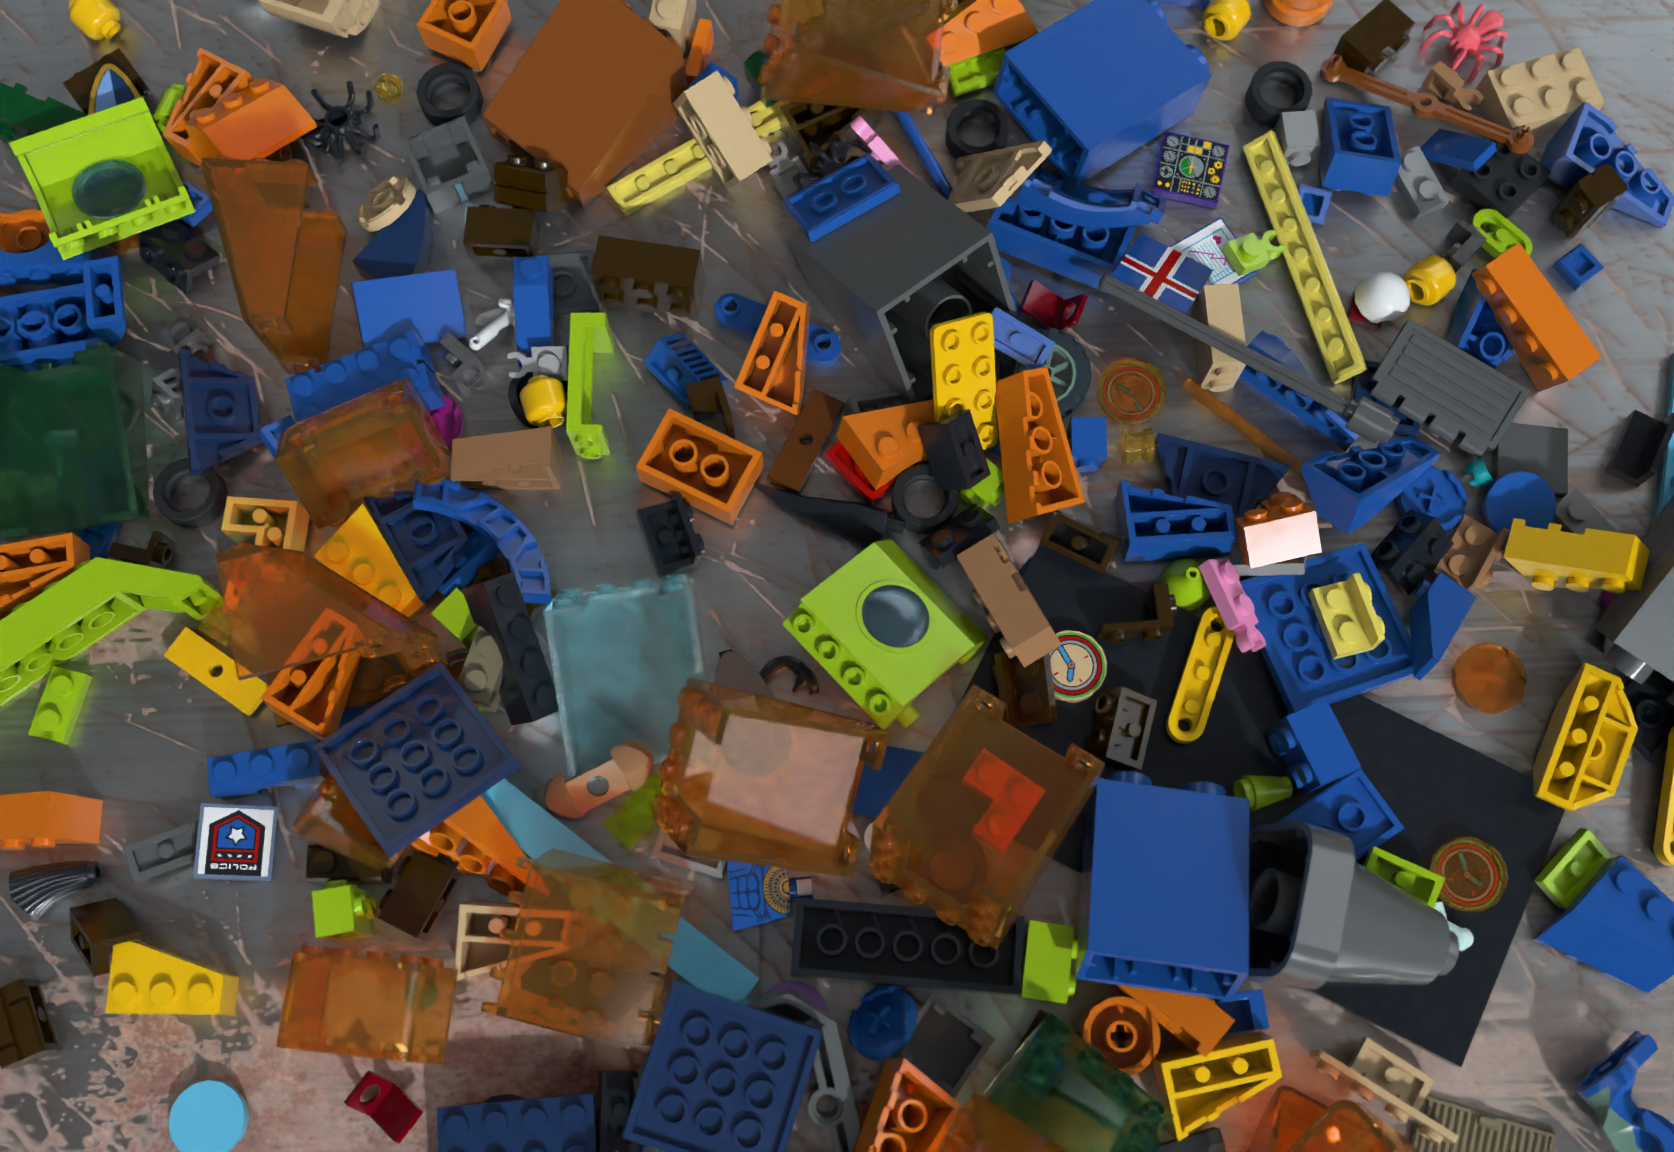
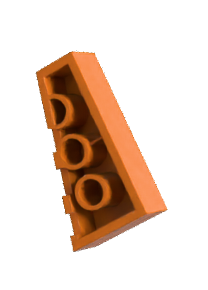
M1042 367L1026 370L996 381L995 397L1008 524L1085 503L1048 368Z

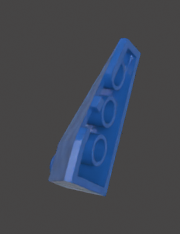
M1582 103L1546 145L1540 164L1551 172L1548 178L1561 187L1572 190L1579 180L1588 174H1592L1593 171L1602 165L1608 164L1628 185V190L1612 208L1658 227L1666 226L1674 205L1673 194L1652 169H1644L1634 155L1637 150L1631 143L1625 145L1617 136L1615 131L1618 127L1615 123L1589 103Z
M1472 269L1458 299L1447 342L1496 369L1502 361H1507L1514 353L1512 351L1513 347L1484 295L1481 294L1476 286L1472 273L1478 269Z
M1262 330L1247 346L1317 383L1292 350L1286 347L1279 337L1269 335ZM1246 365L1240 374L1239 379L1343 451L1346 452L1359 436L1344 428L1347 420L1343 419L1341 414Z
M1414 436L1391 439L1386 445L1379 442L1376 448L1366 450L1359 445L1350 447L1349 452L1337 455L1334 451L1323 452L1303 463L1300 470L1318 515L1331 523L1336 529L1349 534L1369 522L1439 458L1441 452Z

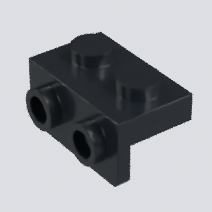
M177 219L140 232L139 253L142 260L146 264L151 265L170 284L175 285L185 294L192 291L193 277L219 265L220 254Z
M680 492L673 494L671 501L637 510V518L658 578L699 566L702 554L705 553L704 542L700 533L695 534L691 524L694 521L692 508L688 501H683Z
M974 503L918 543L930 566L937 570L940 567L944 568L957 559L958 554L999 530L1000 526L993 515Z
M1410 509L1370 556L1376 568L1385 572L1400 593L1410 596L1454 543L1436 517Z

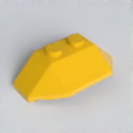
M1588 663L1582 665L1556 704L1533 765L1534 796L1570 812L1615 794L1638 730L1630 703L1623 691L1624 685L1620 677Z

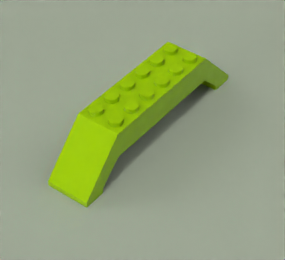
M100 557L84 561L74 569L73 573L61 581L48 584L41 594L30 601L18 604L11 610V614L0 620V707L49 675L53 666L61 667L146 609L187 613L200 621L224 605L226 596L199 575Z

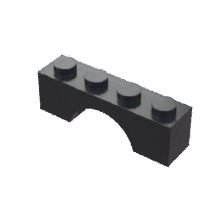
M514 572L463 588L462 591L474 623L484 628L492 636L500 650L504 663L505 679L499 693L511 725L534 722L562 710L560 699Z

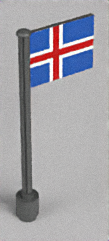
M1141 233L1112 274L1110 272L1106 273L1101 277L1098 284L1101 292L1104 290L1336 411L1342 415L1343 419L1347 420L1344 428L1375 444L1379 441L1386 445L1396 430L1400 419L1393 416V411L1364 396L1359 401L1354 399L1350 401L1187 316V312L1213 272V269Z

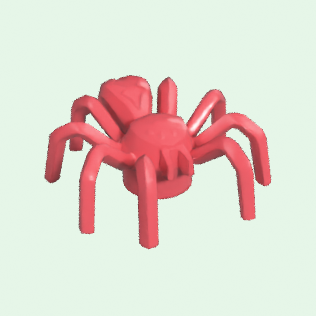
M1459 1L1451 11L1452 14L1458 12V28L1448 14L1432 17L1424 27V31H1428L1437 21L1446 20L1453 34L1445 29L1438 30L1427 38L1420 49L1425 51L1432 41L1440 36L1450 39L1448 47L1457 57L1449 68L1456 70L1465 57L1471 55L1477 57L1475 67L1467 80L1468 83H1472L1483 61V54L1477 50L1497 53L1495 66L1501 65L1504 56L1503 50L1498 46L1481 45V43L1501 36L1498 45L1500 47L1504 45L1508 32L1499 30L1503 25L1504 16L1497 10L1487 11L1482 16L1478 25L1474 27L1475 22L1485 9V5L1481 4L1475 9L1467 25H1464V5Z

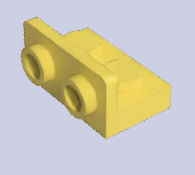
M1359 572L1351 574L1346 581L1313 588L1308 593L1333 660L1374 650L1385 639L1383 620L1379 615H1376L1371 602L1372 594L1370 587L1366 582H1363Z

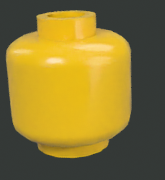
M110 0L70 1L68 7L71 22L92 40H101L105 37L110 39L119 32L121 27L119 24L120 10Z
M1212 0L1203 11V27L1211 37L1217 40L1228 41L1233 39L1249 21L1251 14L1250 6L1246 0Z
M1428 255L1411 266L1405 273L1403 280L1410 291V300L1412 302L1430 306L1440 301L1452 291L1456 284V275L1452 265L1447 260L1437 255Z
M537 375L530 378L528 384L522 388L519 395L528 422L539 428L549 426L556 428L562 425L567 416V395L562 382L555 378H548L547 375Z

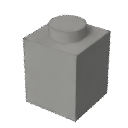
M1315 110L1281 113L1274 132L1287 164L1301 166L1312 162L1321 146Z

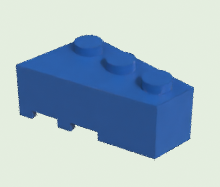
M1120 480L1115 497L1120 539L1123 540L1121 546L1124 562L1230 555L1237 539L1232 505L1188 495L1186 498L1164 494L1165 490L1153 488V491L1132 487L1130 482Z

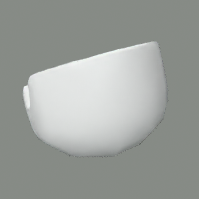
M1380 271L1361 281L1354 291L1355 303L1361 314L1374 324L1386 320L1393 322L1397 318L1402 317L1410 306V291L1405 281L1399 275H1395L1392 272Z

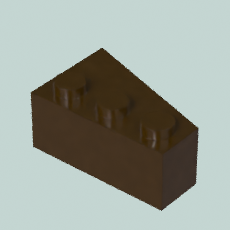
M869 67L780 107L781 128L795 154L799 157L809 174L816 175L812 168L817 167L816 161L822 160L811 150L810 142L818 144L827 156L832 158L829 138L832 133H835L844 142L842 145L836 143L839 155L846 142L855 141L859 137L851 127V122L860 115L871 126L883 116L884 92Z

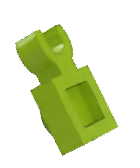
M1275 230L1265 232L1260 240H1258L1253 232L1225 244L1222 251L1239 277L1265 267L1271 259L1278 258L1286 248L1284 244L1276 247L1270 243L1277 234Z

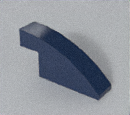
M419 188L405 212L390 225L382 228L352 261L363 278L373 280L427 272L433 243V211L424 191Z

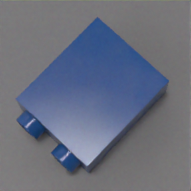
M1093 0L1005 52L993 94L1034 142L1044 140L1051 147L1052 151L1047 157L1075 188L1192 115L1212 74L1209 72L1208 63L1203 53L1194 45H1185L1167 25L1164 11L1155 0Z
M1132 771L1116 772L1107 779L1097 778L1085 811L1075 979L1231 1001L1249 974V799L1226 796V790L1212 782H1192L1184 785L1180 790L1152 786V781L1149 777Z

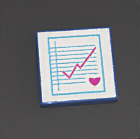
M1221 217L1169 246L1213 269L1205 285L1241 284L1258 272V270H1255L1240 277L1238 276L1222 251L1227 242L1237 238Z

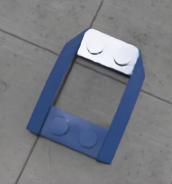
M1042 164L1025 180L1016 198L1017 201L1055 220L1089 228H1119L1140 224L1149 225L1150 222L1158 224L1164 214L1166 205L1165 199L1143 189V185L1139 183L1136 184L1134 189L1124 190L1098 188L1083 183L1073 188L1062 174L1057 176L1041 168Z

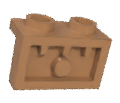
M1464 515L1450 537L1454 545L1435 565L1429 576L1435 578L1439 572H1442L1470 593L1477 589L1484 590L1493 576V572L1489 570L1494 560L1498 562L1504 555L1507 545L1505 540L1510 530L1503 527L1498 532H1495L1469 516Z

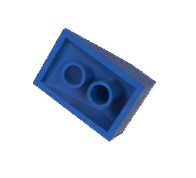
M1326 97L1323 108L1319 163L1322 187H1328L1335 191L1361 192L1368 196H1388L1401 165L1391 108L1389 106Z

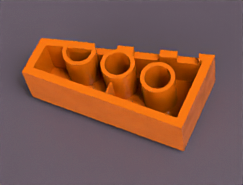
M1519 242L1472 273L1478 290L1484 295L1538 392L1571 380L1602 358L1599 351Z
M905 1058L886 1059L854 1152H936L963 1106Z

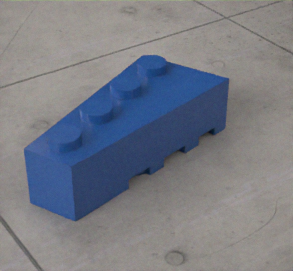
M1009 197L1004 204L995 208L989 221L988 229L992 231L999 251L1099 290L1098 284L1101 277L1109 272L1112 274L1124 258L1137 225L1119 228H1089L1071 225L1046 216L1017 201L1016 198Z

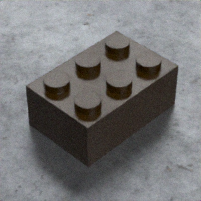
M598 236L591 276L600 302L615 308H620L623 305L637 307L639 310L649 313L656 310L666 311L677 317L699 316L706 282L701 250Z

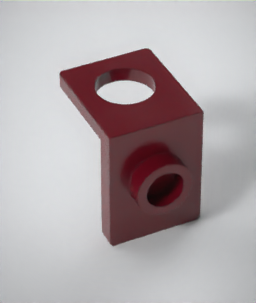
M1032 280L1028 285L1019 310L1046 328H1055L1060 331L1078 324L1088 296L1083 293L1065 300L1038 281ZM1076 305L1073 314L1066 319L1068 312Z
M370 1070L366 1072L344 1101L348 1107L370 1116L398 1144L423 1114V1110L396 1083ZM371 1085H378L376 1094L370 1100L360 1101L365 1089Z

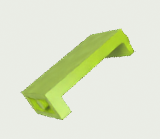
M570 313L566 433L576 455H581V457L586 459H598L602 455H610L611 447L603 426L591 424L594 353H614V337L606 313Z

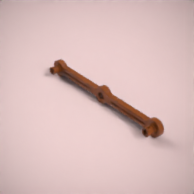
M1332 54L1330 58L1322 63L1320 74L1327 81L1337 82L1340 80L1410 107L1413 114L1419 118H1430L1433 116L1504 143L1513 153L1524 154L1532 148L1534 136L1531 133L1530 127H1527L1525 130L1526 125H1522L1515 130L1498 125L1438 102L1436 96L1431 93L1417 94L1346 67L1341 55L1337 58V54ZM1421 103H1426L1430 106H1423Z

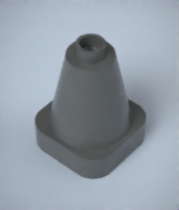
M1304 821L1257 825L1249 831V974L1245 978L1246 980L1271 987L1317 989L1325 982L1426 985L1432 982L1438 975L1448 974L1455 966L1459 954V941L1456 934L1450 931L1445 916L1438 910L1355 861L1353 843L1347 835Z

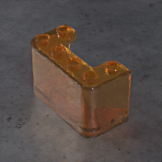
M406 378L385 385L292 425L280 437L275 461L319 530L328 525L334 527L344 523L349 518V513L352 510L355 499L362 496H374L385 486L395 482L402 484L415 477L419 484L432 486L440 483L449 475L450 450L411 380Z
M301 945L300 952H292L275 1047L382 1060L444 1064L458 969L444 967V959L400 954L399 961H389L391 953L367 951L366 958H357L358 950L329 949L319 946Z

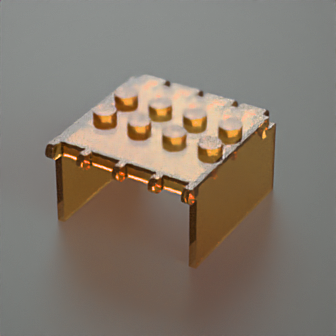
M554 848L535 860L517 857L516 866L527 869L529 872L523 893L509 891L507 900L521 905L515 930L500 929L498 936L501 940L511 942L505 969L491 967L489 974L494 979L502 980L497 1003L483 1001L481 1011L629 1051L632 1047L648 1051L654 1042L659 1022H655L654 1016L641 1012L642 1009L653 1012L657 1011L664 979L651 975V971L666 973L674 942L671 939L660 937V933L676 934L682 909L681 906H684L695 893L697 885Z

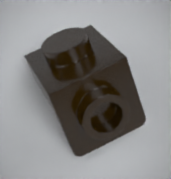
M153 531L147 549L113 542L108 555L116 561L164 569L165 565L172 558L173 541L162 532Z

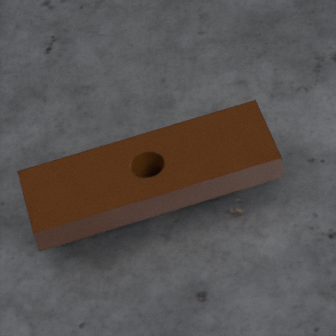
M813 388L767 475V480L799 494L843 411L845 402ZM807 439L810 440L812 443L809 445H802L801 441Z

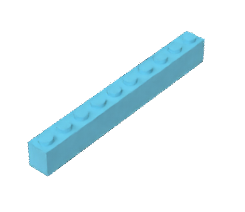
M505 778L480 795L520 849L535 860L532 865L539 874L547 880L553 874L563 882L559 889L575 902L582 897L592 905L588 912L604 925L611 920L621 929L617 935L626 943L635 948L639 942L650 952L646 958L662 971L669 966L677 972L679 976L675 981L735 1001L749 998L761 982V979Z

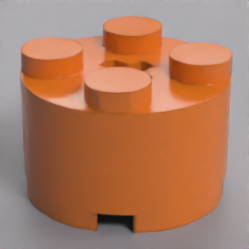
M1122 996L1102 999L1088 1007L1083 1013L1077 1031L1081 1033V1038L1078 1041L1082 1048L1080 1052L1087 1064L1095 1070L1111 1076H1132L1144 1070L1155 1058L1160 1047V1029L1152 1013H1148L1135 999ZM1116 1025L1119 1032L1126 1035V1039L1119 1042V1048L1116 1041L1110 1039V1033L1116 1031Z

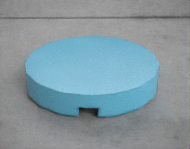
M207 1080L195 1083L181 1092L172 1105L168 1120L170 1137L181 1152H230L246 1133L249 1121L248 1105L243 1095L228 1082Z

